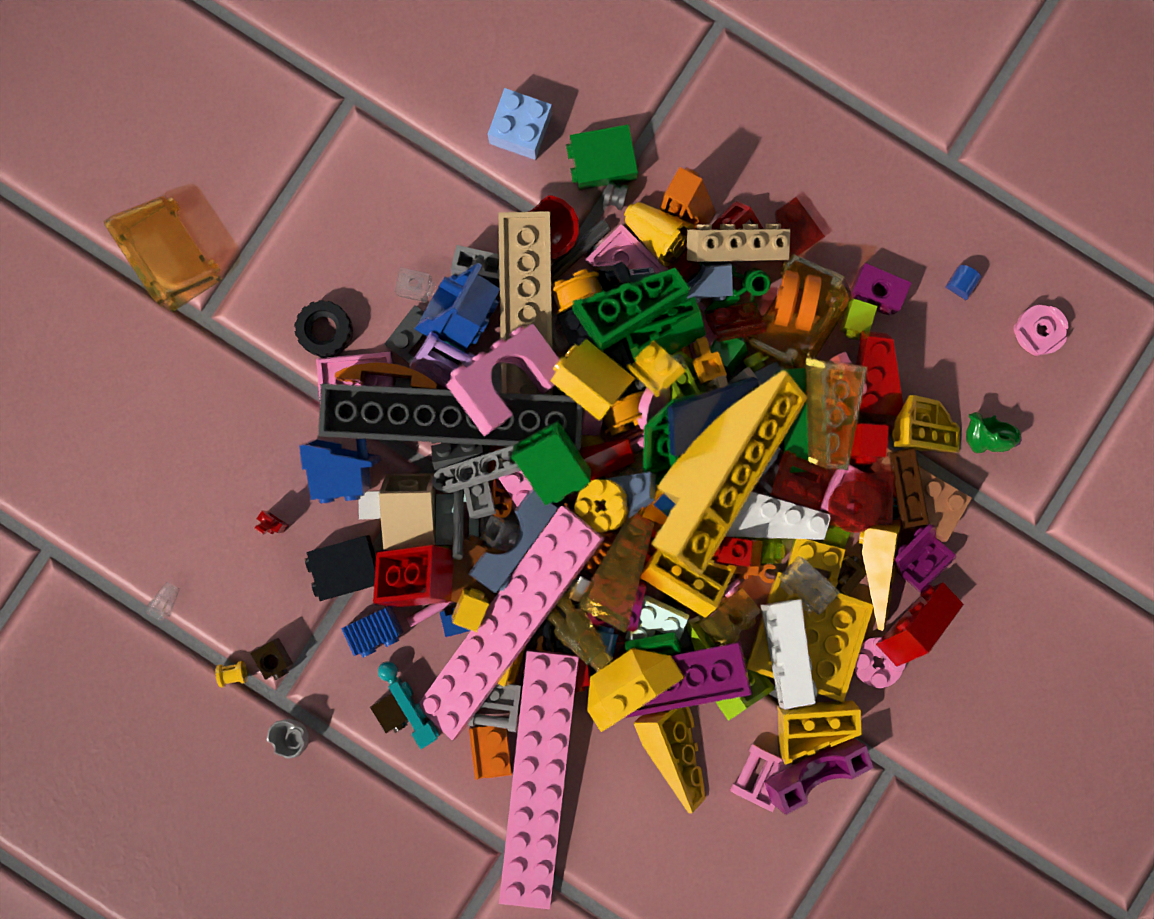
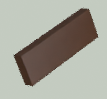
M916 448L888 452L902 528L929 524Z

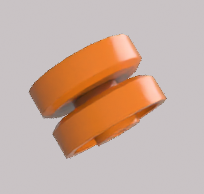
M785 270L776 297L774 325L787 327L791 323L793 313H796L795 328L809 332L819 299L821 277L808 274L804 278L802 288L799 289V272Z

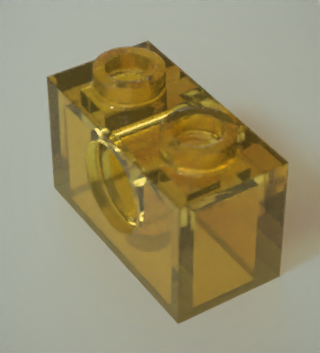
M740 588L733 595L725 598L706 618L704 617L698 624L716 646L731 644L741 637L739 633L743 629L748 630L757 622L755 617L762 611L746 591ZM729 615L733 617L734 624L730 621Z

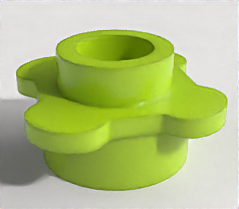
M761 351L743 362L746 368L750 367L754 373L766 366L764 361L769 356L764 357Z

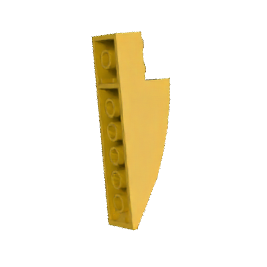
M781 371L728 408L680 456L657 487L676 506L671 510L668 519L657 533L652 545L677 565L699 576L704 572L808 398L787 372Z

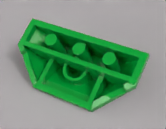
M695 394L671 400L644 425L643 473L651 472L655 474L657 485L660 484L681 456L675 457L670 454L668 405L697 396Z

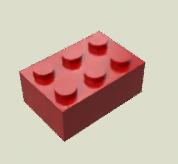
M428 545L377 552L373 603L390 607H405L451 602L453 550Z

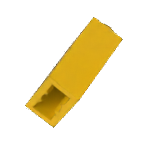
M585 339L580 346L576 344L572 346L566 354L567 359L562 357L553 368L556 373L550 381L600 421L635 378Z

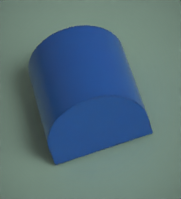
M959 265L945 288L967 300L980 281L981 275L969 266Z

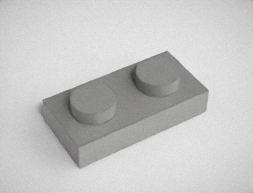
M472 467L467 468L464 471V480H468L472 477ZM489 481L464 489L471 520L496 514Z

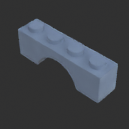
M702 262L697 275L686 282L690 288L687 299L695 297L696 302H700L701 298H711V300L718 301L726 299V296H732V265L730 262ZM652 267L629 269L632 283L656 274Z
M530 490L514 511L520 523V535L516 544L509 551L502 554L483 553L468 574L494 593H497L498 590L503 591L511 581V578L508 576L525 557L524 554L529 547L533 546L540 536V532L548 525L558 508L552 503L545 506L534 490Z

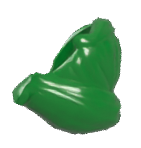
M978 412L969 414L971 420L966 430V441L974 453H983L986 450L1006 452L1020 445L1022 441L1021 433L1015 426L997 420L996 415L983 418Z

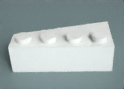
M751 492L725 537L824 540L831 515Z
M786 600L760 605L779 707L788 709L815 704L814 697L817 696V689L811 677L812 663L808 655L801 600Z

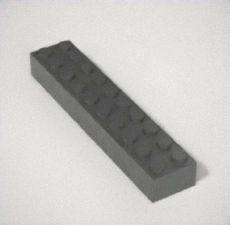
M321 384L318 436L514 446L518 442L559 422L575 447L581 450L583 407L570 396L497 393L512 413V416L484 436L450 390Z

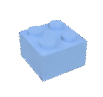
M504 88L487 134L489 144L536 160L552 116V104Z

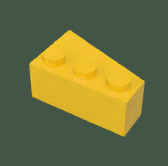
M657 549L649 558L640 578L706 618L717 608L737 566H724L714 563V560H710L702 575L699 576L677 565Z
M846 700L844 702H816L815 704L783 709L777 705L779 754L785 765L792 763L793 759L806 754L808 756L816 753V750L830 745L832 747L862 735L861 710L853 700Z

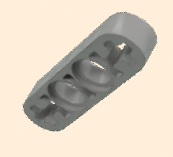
M513 446L441 468L434 474L432 483L437 490L443 493H452L521 470L516 463L510 462ZM491 460H495V470L491 473H487V463ZM472 467V477L468 480H464V471L467 468ZM445 476H447L450 478V480H447L446 485L444 486L442 485V482L445 481Z

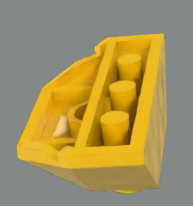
M909 395L895 420V427L892 433L894 447L916 448L917 451L959 452L960 427L956 422L952 421L950 414L939 400Z
M633 648L590 677L587 711L600 732H602L685 677L671 655Z

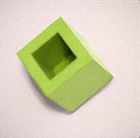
M852 299L847 304L839 331L846 333L845 336L847 338L860 340L862 331L870 332L878 306Z

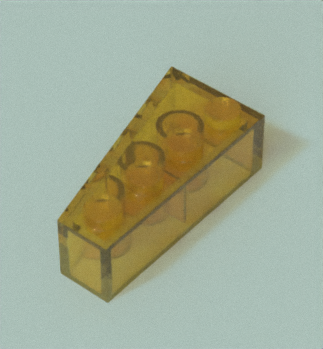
M637 513L630 518L627 517L579 604L580 608L623 632H626L654 526L653 522Z

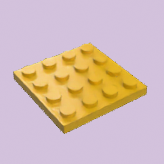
M776 572L766 604L786 600H801L808 655L812 663L811 677L812 681L815 682L817 693L844 702L872 614L873 604ZM762 617L746 669L774 678Z

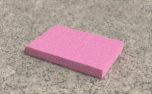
M392 352L316 359L319 398L321 384L394 387V377L366 374L364 384L339 381L335 378V372L357 364L376 362L393 364Z

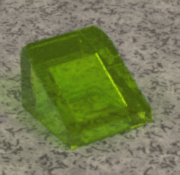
M828 525L825 539H819V542L844 549L850 530Z

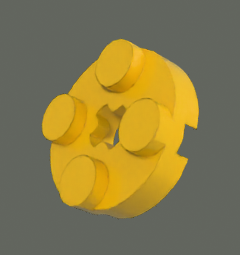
M593 480L586 488L580 490L574 510L595 531L607 532L618 528L625 521L628 515L627 495L624 489L612 480ZM605 499L607 501L605 503L607 510L599 511L597 503Z

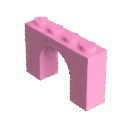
M534 324L525 329L523 326L518 327L510 334L512 338L506 342L502 338L490 347L492 349L487 355L484 352L479 353L471 360L472 365L467 368L462 365L451 373L453 378L447 383V387L484 436L512 416V413L493 388L491 372L494 365L511 363L520 367L542 395L556 386L550 380L556 373L553 368L560 359Z

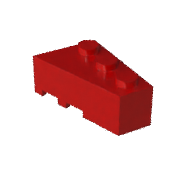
M862 331L855 372L858 379L865 382L867 391L859 397H852L849 405L858 412L898 416L903 407L894 339L887 333Z

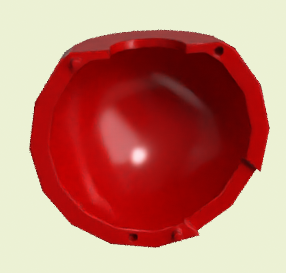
M548 195L535 208L529 211L550 212L551 259L563 256L575 245L579 234V219L574 208L565 200Z

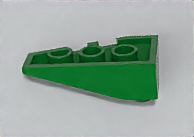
M827 368L779 370L776 372V375L781 371L787 372L808 397L781 441L784 473L808 472L811 470L829 396Z

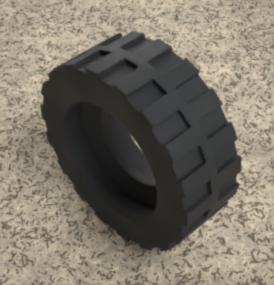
M318 300V302L313 301L308 306H304L302 311L298 313L297 321L294 324L296 328L294 332L299 344L311 354L322 358L326 356L334 357V355L342 353V350L349 346L348 343L353 337L350 317L339 305L331 301ZM328 317L336 325V333L328 341H319L312 334V325L318 318Z

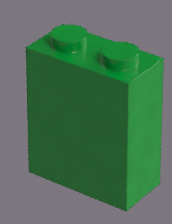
M629 124L570 135V144H566L568 159H573L574 168H570L573 183L578 184V190L606 186L609 181L617 184L637 180L638 171Z
M559 422L548 426L513 446L511 458L545 506L552 502L561 501L567 494L575 490H583L591 481L590 467Z

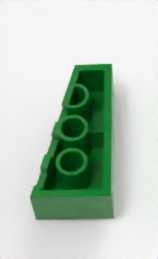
M673 268L645 277L638 282L620 285L619 288L607 292L602 291L585 299L574 300L572 311L596 347L604 351L686 300L690 288L677 269Z

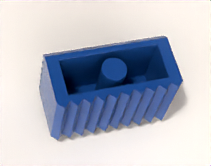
M390 606L341 628L353 656L361 654L362 658L376 652L375 646L384 643L385 647L400 641L398 636L403 634L395 612Z

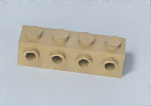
M697 224V229H687L688 261L789 260L790 229H781V224H766L765 229H758V224H743V229H735V224H720V229H712V224Z

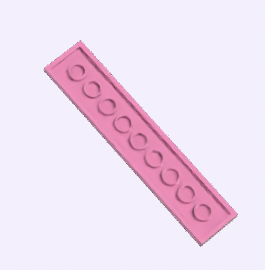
M566 506L559 508L510 576L511 581L503 591L500 590L491 602L478 631H470L419 702L424 714L452 741L459 737L604 539Z
M527 649L499 904L550 909L578 665V655Z

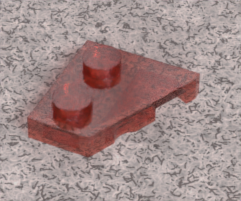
M797 197L776 210V224H781V229H790L789 260H782L785 266L820 242L825 236Z

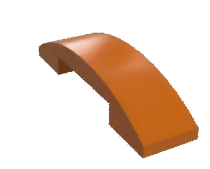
M363 363L335 372V378L339 381L364 384L365 375L371 374L411 379L412 388L439 390V386L427 376L397 364Z

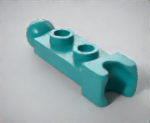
M385 661L378 667V676L381 680L388 681L390 684L388 688L414 729L411 734L418 747L423 749L436 741L440 733L431 720L426 721V714L422 711L420 704H416L412 698L414 693L410 685L406 681L403 683L401 678H397L398 669L396 665L390 661Z

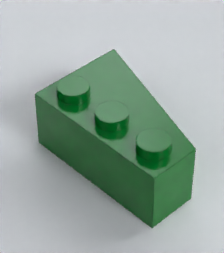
M692 297L682 301L626 337L635 362V357L653 340L671 355L693 343L696 339L705 336L706 331L696 299Z

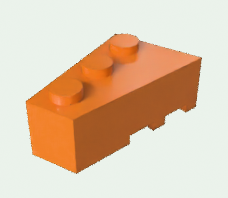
M679 167L664 194L660 210L691 222L695 229H697V224H710L716 211L703 179L699 177L696 171L690 168L683 169Z

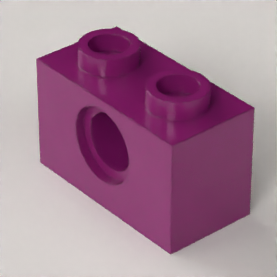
M865 263L859 268L848 295L854 299L878 306L877 311L884 315H894L900 311L911 282ZM874 286L882 288L883 297L877 296L874 293Z

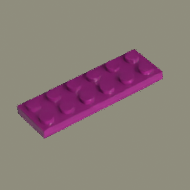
M736 642L671 655L685 678L624 718L751 695L752 691L741 643ZM599 669V670H594V671L591 672V674L594 675L595 673H597V672L600 671L601 669Z

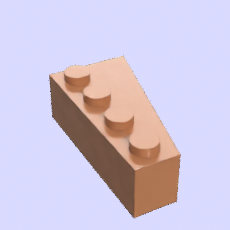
M887 448V457L878 459V463L866 464L864 470L870 476L885 483L883 489L896 498L888 452L893 451ZM919 467L929 524L935 526L936 539L940 542H947L972 498Z

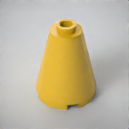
M641 202L630 204L624 213V216H626L625 223L658 262L665 267L672 264L669 260L673 256L677 259L687 248V229H695L691 222Z

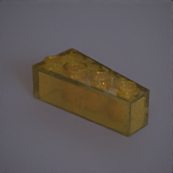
M806 358L809 462L826 469L848 470L867 367L850 362Z

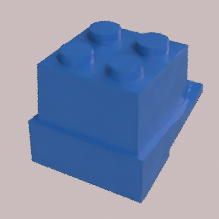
M479 263L458 276L454 274L450 277L445 276L415 330L426 336L432 331L439 338L466 350L471 342L476 344L481 333L485 330L491 314H493L500 301L496 298L500 288L478 275L482 267Z
M364 438L356 439L357 451L342 448V444L319 439L299 445L302 470H306L311 500L319 499V503L334 502L335 499L345 497V501L361 499L360 496H364L371 489L370 467L380 462L381 456L368 453L366 439Z

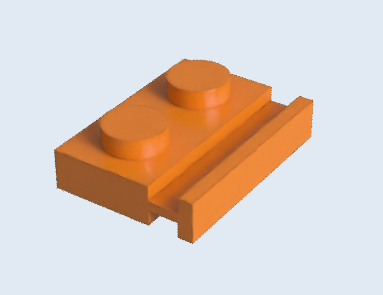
M485 725L469 727L475 780L512 775L507 728Z

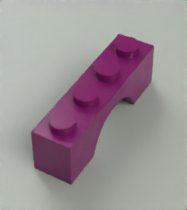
M852 738L825 748L764 780V784L771 803L787 815L808 803V794L817 785L838 778L854 779L874 767L867 746Z

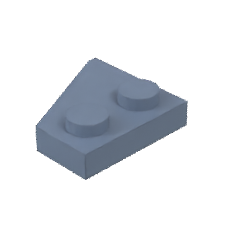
M651 472L606 479L618 483L626 492L628 518L636 514L640 508L646 507L655 501L656 475Z

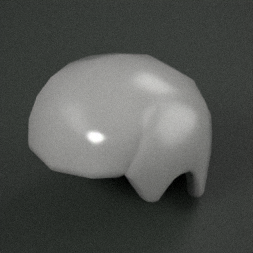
M295 719L276 721L268 730L267 742L273 745L275 754L287 759L300 756L308 746V731L303 723Z

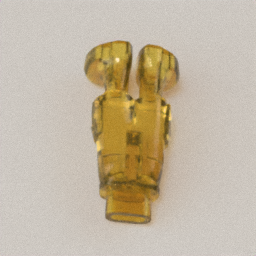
M567 588L545 619L556 626L554 633L566 647H569L586 665L591 664L599 672L612 660V657L607 653V646L604 645L600 634L592 626L591 619H589L582 608L576 610L572 604L570 590ZM556 606H559L568 616L566 620L563 618V616L558 611Z

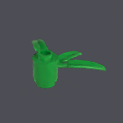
M732 266V279L733 277L742 279L743 288L739 291L733 289L732 296H726L724 300L712 302L705 309V316L711 317L740 300L741 294L748 291L751 293L750 302L744 304L741 322V336L748 342L753 332L758 305L754 303L755 296H761L768 292L771 286V279L761 269L750 268L744 274H740ZM757 277V283L752 285L753 280Z

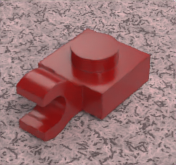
M262 510L256 518L261 523L256 525L254 529L263 535L267 532L270 534L275 532L284 533L288 524L271 512Z

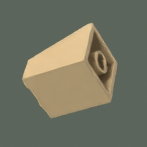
M435 473L385 475L379 492L383 550H399L436 544V488L432 483Z

